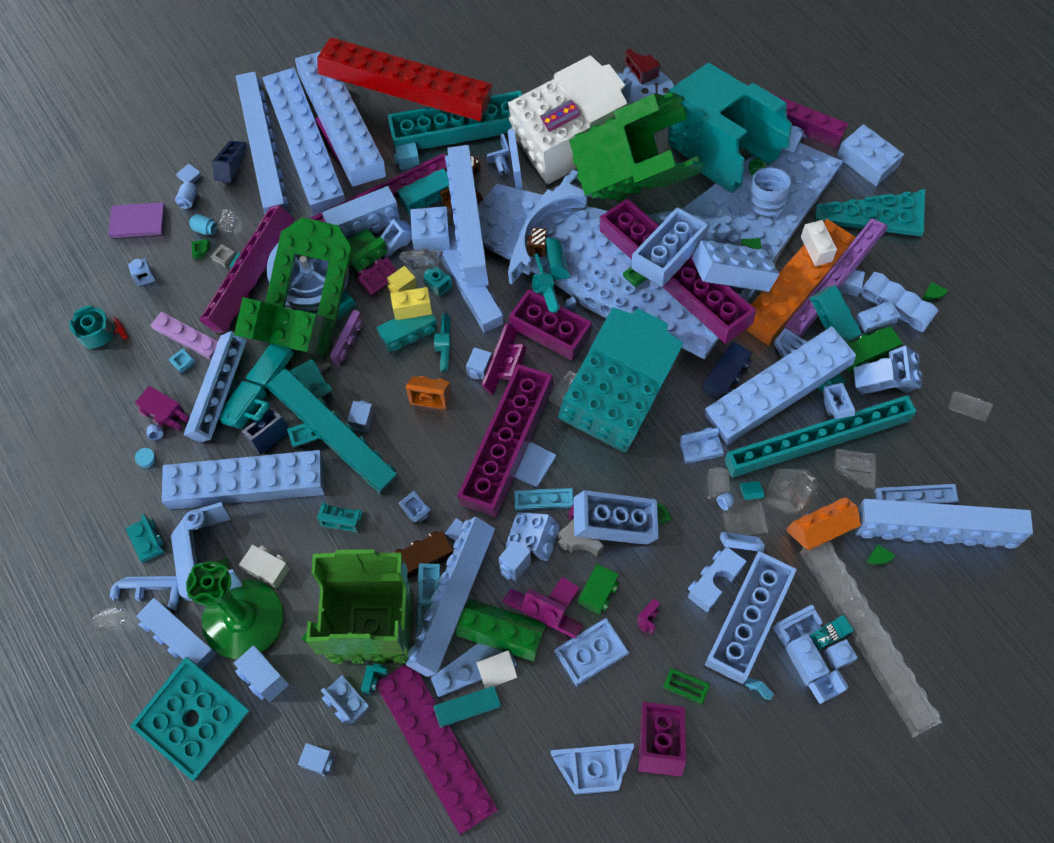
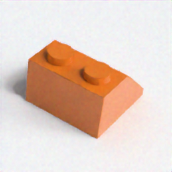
M412 376L406 384V392L410 405L447 410L451 386L450 382L444 379L435 380L425 376Z

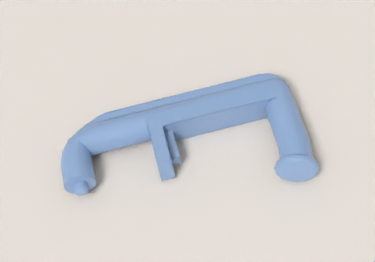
M176 576L126 577L117 581L111 588L109 598L113 601L119 599L120 589H136L135 599L137 601H142L144 590L171 589L169 603L165 608L177 612L176 608L180 594Z

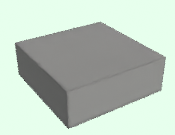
M221 244L211 255V258L226 268L237 254Z

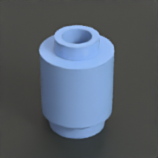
M184 182L180 186L175 198L179 207L183 209L192 207L198 193L197 186L191 182Z

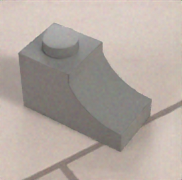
M574 519L558 533V544L563 550H568L571 554L576 550H585L598 557L603 552V545L597 539L574 536Z

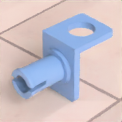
M501 134L503 150L487 154V164L495 162L499 175H503V171L505 174L510 171L505 159L509 158L510 150L504 134Z

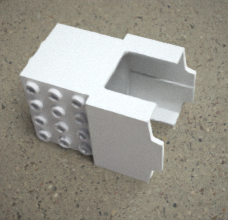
M591 55L555 73L553 80L508 102L510 111L509 121L512 125L510 129H514L517 143L547 185L577 169L572 159L573 153L569 140L574 138L575 134L588 132L592 126L605 124L606 120L616 118L614 111L627 106V102L621 92L625 88L623 81L610 64L601 66ZM572 99L581 116L548 132L540 115Z

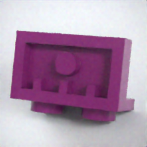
M388 257L384 260L379 258L373 263L374 266L368 270L366 267L358 273L357 282L363 285L370 296L387 285V277L397 271Z

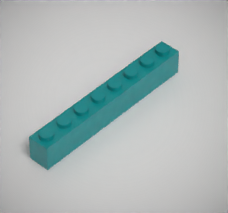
M286 369L281 371L268 383L269 390L376 492L381 494L397 478L395 473L397 470L390 463L386 464L378 451L375 449L372 451L368 447V442L360 436L358 438L354 434V429L348 423H342L340 421L341 417L334 410L330 411L323 399L320 397L316 398L308 385H302L298 381L299 377L293 371L288 372Z

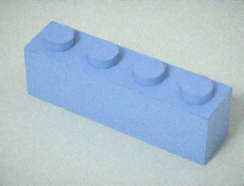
M155 598L136 615L141 621L138 625L147 633L150 630L155 633L153 638L160 645L166 643L169 646L167 651L175 658L178 656L182 659L189 657L203 669L217 654Z

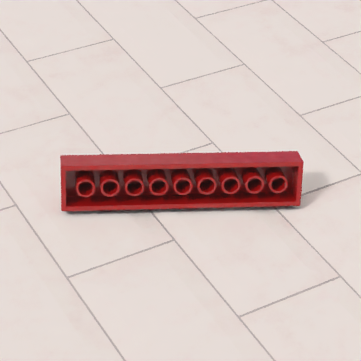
M330 37L317 57L318 74L477 121H481L491 100V83L359 46L337 38Z

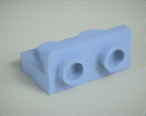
M709 427L695 433L689 431L681 436L679 444L685 464L723 456L724 452L718 436L719 428L713 429Z
M340 676L327 689H321V692L324 694L322 700L329 708L333 705L338 710L335 715L342 723L347 721L352 725L370 708L343 676Z

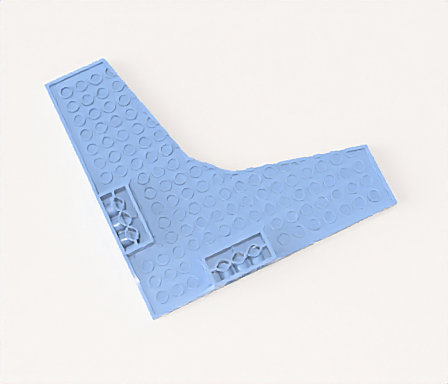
M799 143L796 153L782 149L780 158L770 165L766 164V168L772 167L785 171L791 179L786 209L782 213L775 216H763L755 213L750 208L749 198L753 175L748 172V165L751 160L758 159L755 156L750 157L744 162L743 185L732 194L716 183L681 210L708 224V228L719 219L733 229V233L722 241V244L730 243L741 247V239L760 238L762 249L768 252L772 262L776 264L786 244L843 163L842 160L802 143ZM496 184L484 197L483 201L477 205L483 247L511 261L519 234L530 213L543 195ZM589 206L569 208L549 215L534 227L547 228V238H555L563 243L570 278L553 281L554 284L574 297L577 304L605 318L608 317L612 307L629 313H633L639 308L668 323L667 332L684 343L681 348L703 359L706 358L719 340L713 332L660 285L647 279L635 288L623 277V272L632 267V260L600 232V216L608 211ZM673 211L647 216L660 226ZM707 234V238L705 241L712 240L719 243L717 240H715L713 237ZM546 254V257H539L544 274H550ZM530 257L531 263L529 266L532 272L540 274L535 257ZM729 286L748 303L758 291Z

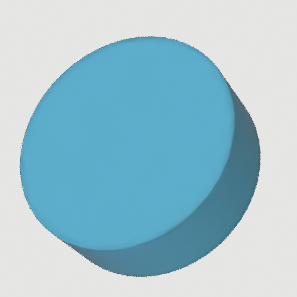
M142 448L135 454V461L140 467L149 468L155 463L156 455L151 449Z

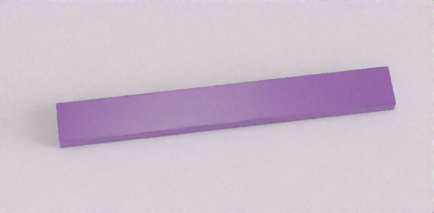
M871 218L786 324L784 329L786 328L800 338L818 317L809 298L828 286L836 285L840 289L888 229L886 224Z

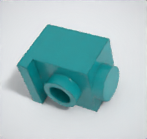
M439 267L428 268L425 271L424 283L438 297L442 296L452 287L451 277L447 276Z

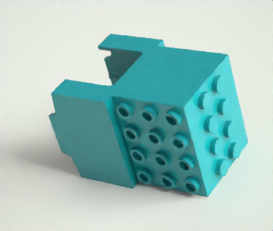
M708 62L669 89V93L673 92L685 97L682 103L688 119L668 127V145L689 159L699 156L700 163L705 165L702 168V174L731 194L743 185L745 158L739 153V149H744L756 158L763 160L767 165H770L780 158L782 148H789L792 123L787 119V103L755 83L747 86Z
M612 307L563 398L558 419L626 453L684 343L667 332L668 323L637 308L633 313H629Z

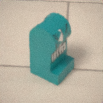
M842 615L809 636L817 650L820 651L849 637L854 630L846 617Z

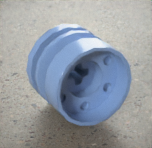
M772 167L756 171L751 185L750 208L755 213L763 216H775L782 213L786 209L791 183L789 175L781 169Z

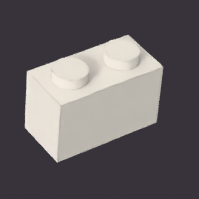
M823 220L805 224L801 239L814 265L818 266L832 262L837 248Z
M252 545L239 564L244 572L275 589H278L290 570L285 558L280 555L274 557L263 546L258 548Z

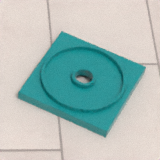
M185 657L130 727L192 781H196L250 713L251 709L193 660ZM190 710H195L199 715V721L195 726H190L186 722V715Z

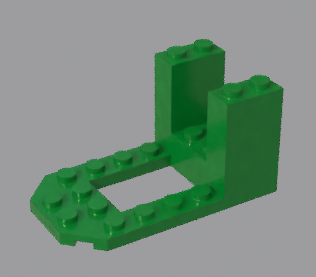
M302 217L281 231L266 301L242 298L234 335L286 346L304 352L324 356L329 355L353 250L340 226ZM297 255L329 262L317 314L285 308Z

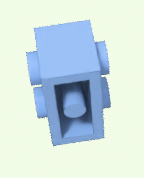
M908 346L889 351V357L898 365L900 386L896 388L904 393L921 388L923 376L919 367V354Z

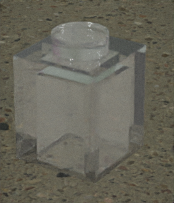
M721 467L709 469L706 476L708 499H717L723 493H730L729 470Z

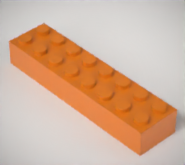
M828 219L824 221V224L837 248L833 261L815 266L805 245H803L779 272L770 291H763L751 304L756 309L754 323L745 331L767 346H770L783 331L786 324L856 238Z

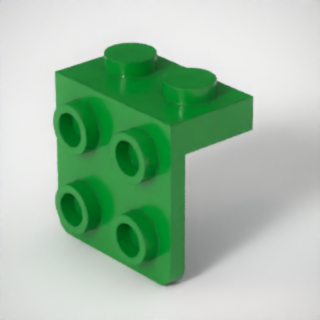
M363 229L348 239L353 247L350 263L358 273L388 253L385 241L381 237L376 239L368 229Z

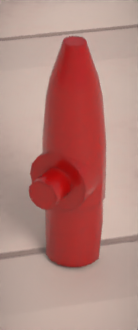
M114 316L113 322L116 327L114 332H118L122 339H127L128 335L123 324Z

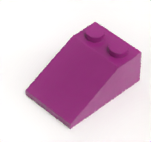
M642 702L638 771L682 777L686 764L685 707Z

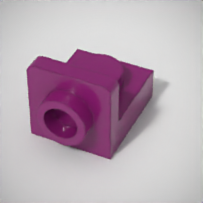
M655 598L637 616L636 620L638 627L643 632H649L651 635L655 632L656 626L649 619L653 621L660 613L658 610L660 603Z

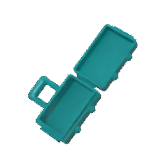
M273 343L269 345L246 376L249 382L242 381L223 406L218 419L220 423L242 429L249 419L260 421L270 408V403L263 401L267 396L264 388H269L268 383L284 369L292 358L294 352L291 348ZM259 405H262V406L259 408V410L256 412V414L254 415L253 413L256 411V409L259 407Z

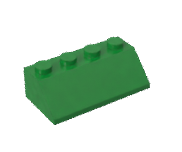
M470 598L464 605L456 625V636L503 652L509 650V653L534 662L547 625L543 622Z

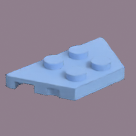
M634 743L550 750L574 795L614 792L620 788Z

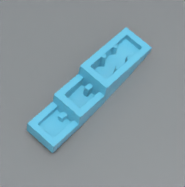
M419 563L416 633L422 627L424 614L432 604V595L438 590L440 585V564Z

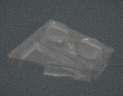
M836 449L834 470L866 490L873 492L875 490L876 454Z

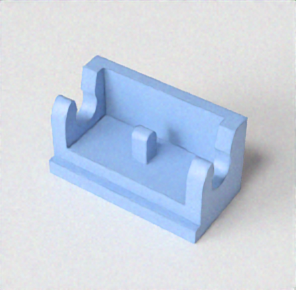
M810 605L777 622L773 629L783 646L786 647L789 642L806 634L810 635L820 629V625L823 623L814 606Z

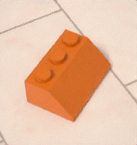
M846 497L839 499L828 506L821 507L819 510L793 521L786 529L787 533L807 550H810L861 526L858 507Z

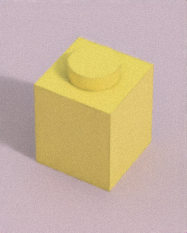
M405 266L387 277L389 283L387 287L391 293L417 288L416 278Z

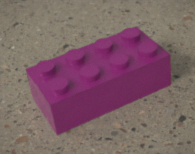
M529 289L509 315V323L517 332L573 361L591 334V321L560 305L558 312H550L545 298Z

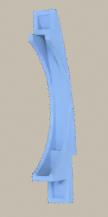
M572 170L569 175L564 177L563 182L554 191L547 190L530 213L519 234L508 270L510 284H513L522 272L527 275L532 272L529 266L531 259L526 251L528 235H530L532 228L555 212L569 208L585 207L587 205V196L584 195L582 189L577 187L579 185L578 171Z

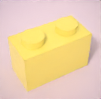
M428 287L390 293L396 320L432 314Z

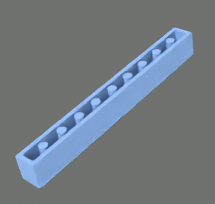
M255 71L236 75L264 212L266 214L270 207L278 205L287 211L286 207L289 206L287 196L283 195L286 192L284 183L280 182L283 176L281 169L277 168L280 162L278 155L274 154V152H277L275 142L271 140L274 139L273 131L268 127L271 126L269 115L266 116V113H269L267 105L263 103L266 100L264 91L260 90V88H263L261 78H257Z

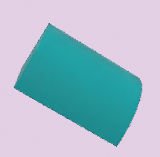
M546 238V254L553 280L570 278L563 243L555 238Z

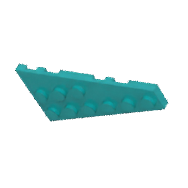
M925 189L913 193L907 191L899 195L885 194L865 197L864 200L857 201L856 199H850L848 202L843 203L836 201L817 204L814 222L820 220L824 222L828 219L837 226L863 229L872 218L886 224L888 227L886 232L922 237L924 233Z

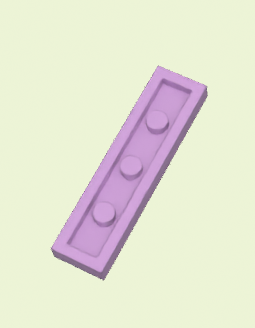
M160 312L150 325L157 332L212 360L218 341L163 312Z

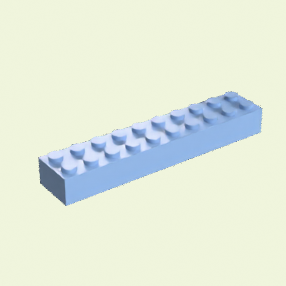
M321 51L295 58L301 82L352 187L386 177L384 161L344 82L318 74L317 57Z
M295 68L262 77L313 216L344 202L343 191Z

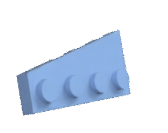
M477 643L431 677L438 698L440 699L482 681L476 662L503 653V651ZM510 654L514 667H516L517 664L514 660V657L512 654Z

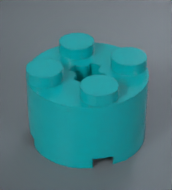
M88 305L77 309L73 313L74 317L69 321V328L77 340L87 349L101 347L113 340V324L101 308Z

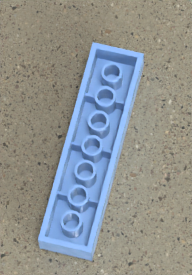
M469 145L447 148L448 155L445 156L462 281H466L467 288L489 285Z
M830 327L705 408V418L713 428H719V436L728 446L827 380L853 365L856 354L837 331Z
M320 450L163 465L161 502L168 510L205 507L220 502L225 505L325 495L324 458Z
M863 499L858 507L861 526L855 528V535L862 536V538L882 537L884 540L901 538L903 541L923 540L925 543L943 541L944 544H955L958 542L964 543L967 546L984 544L986 547L1000 545L1008 549L1017 548L1033 534L1031 510Z

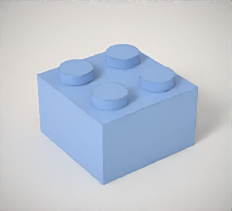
M447 207L410 209L414 252L450 249Z
M254 645L234 662L238 668L235 672L243 681L250 685L251 691L261 700L265 698L271 702L289 686L288 682Z

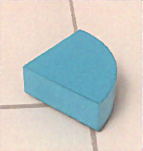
M748 677L744 682L750 690H758L762 698L771 700L774 695L762 681Z

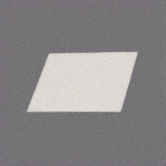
M509 650L476 662L485 689L517 678Z

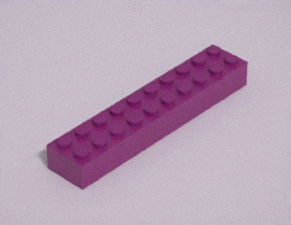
M628 198L600 216V232L631 260L632 254L659 227L658 224ZM692 255L662 288L726 344L754 323L756 309L728 285L703 282L692 260Z

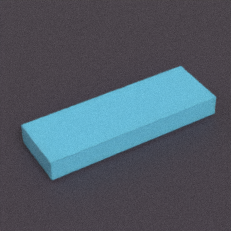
M573 488L514 490L515 511L571 509L574 504Z

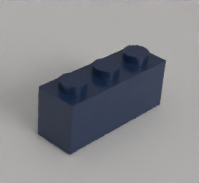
M732 341L704 382L702 392L715 400H719L733 391L732 386L734 383L738 384L743 376L741 374L744 369L748 370L752 363L750 359L752 352Z

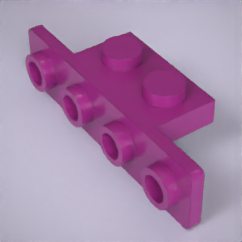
M505 323L483 378L482 387L490 395L494 394L499 379L510 380L516 365H521L527 349L524 344H513L517 332L510 323Z
M511 588L503 598V603L574 639L583 627L582 623L564 615L566 606L530 588L526 595Z

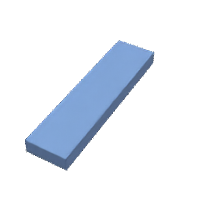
M956 484L876 488L875 490L877 500L957 505L959 503Z

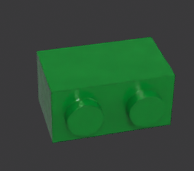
M596 564L578 599V605L598 615H601L603 610L607 611L611 603L609 597L612 592L616 593L620 585L618 581L619 574Z

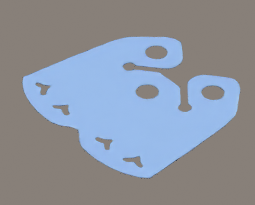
M628 66L623 71V75L632 80L630 97L626 99L627 105L656 93L655 83L659 84L658 94L661 95L668 94L662 91L663 88L671 89L674 87L673 82L660 70L659 77L642 85L633 73H629L631 70ZM647 88L649 92L644 94L641 90Z

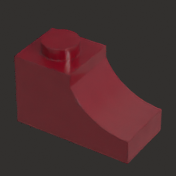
M632 49L625 51V64L641 85L659 77L660 64L651 54L644 56L637 54Z

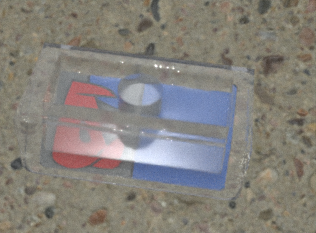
M953 391L948 409L986 422L993 404Z

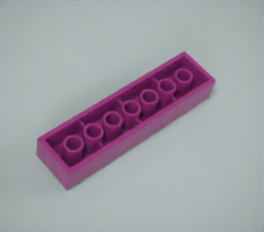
M520 364L516 365L457 495L461 506L497 518L553 390L554 381L552 374Z

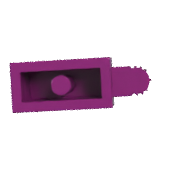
M148 386L135 402L139 408L138 412L146 418L150 416L161 427L165 425L180 432L182 427L176 422L177 419L180 418L185 422L189 421V417L183 413L184 410L178 402L151 386Z

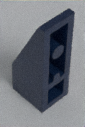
M230 140L212 160L214 180L221 181L222 183L232 182L238 173L246 142Z

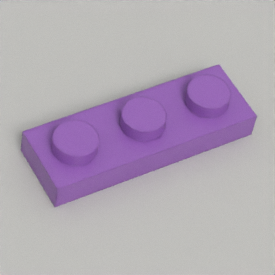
M353 310L330 354L334 365L340 366L342 361L346 360L350 345L354 344L358 330H361L364 321L359 311Z

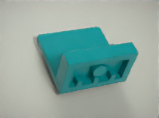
M313 359L288 371H293L299 377L298 381L302 385H308L316 398L333 391L330 385H327Z

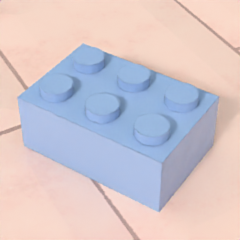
M863 124L841 143L836 157L877 187L899 167L904 154Z

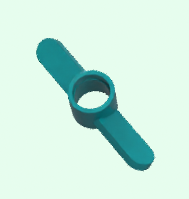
M534 254L540 274L533 276V289L536 293L543 292L549 311L556 313L559 310V303L553 289V277L551 274H544L538 254Z
M447 312L441 315V333L434 334L435 352L441 351L440 371L444 373L448 369L451 345V319Z

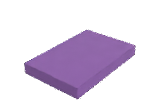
M146 203L111 206L109 237L163 235L165 204Z

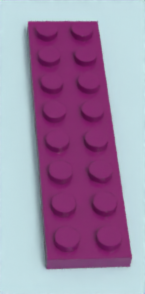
M405 664L379 680L377 688L459 834L462 835L496 813L498 809L449 725L440 728L433 708L437 704L419 673Z

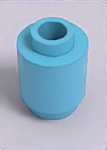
M199 214L192 216L189 221L192 231L207 236L214 235L218 228V224L214 219Z

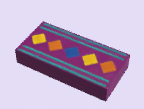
M571 99L540 115V118L548 132H551L581 115Z

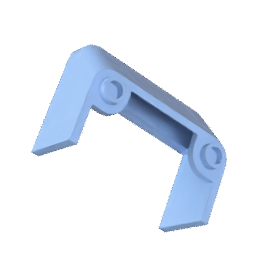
M222 502L189 511L172 532L171 539L178 590L183 599L187 601H192V599L187 595L186 581L192 567L198 564L193 531L231 520V516ZM228 570L231 575L232 584L230 589L243 586L234 570Z

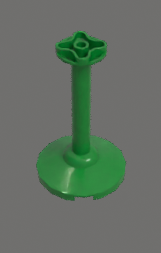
M213 561L196 564L192 567L187 578L186 591L188 597L195 603L206 606L202 615V633L209 647L223 658L236 661L253 645L260 652H263L278 640L284 625V608L275 591L262 582L250 579L241 580L243 586L230 589L232 585L231 575L224 565Z

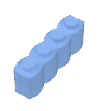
M874 272L860 291L864 298L876 303L878 306L892 301L901 315L899 319L921 332L925 331L939 311L934 304L922 301L916 293L906 291L901 284L890 281L882 273Z

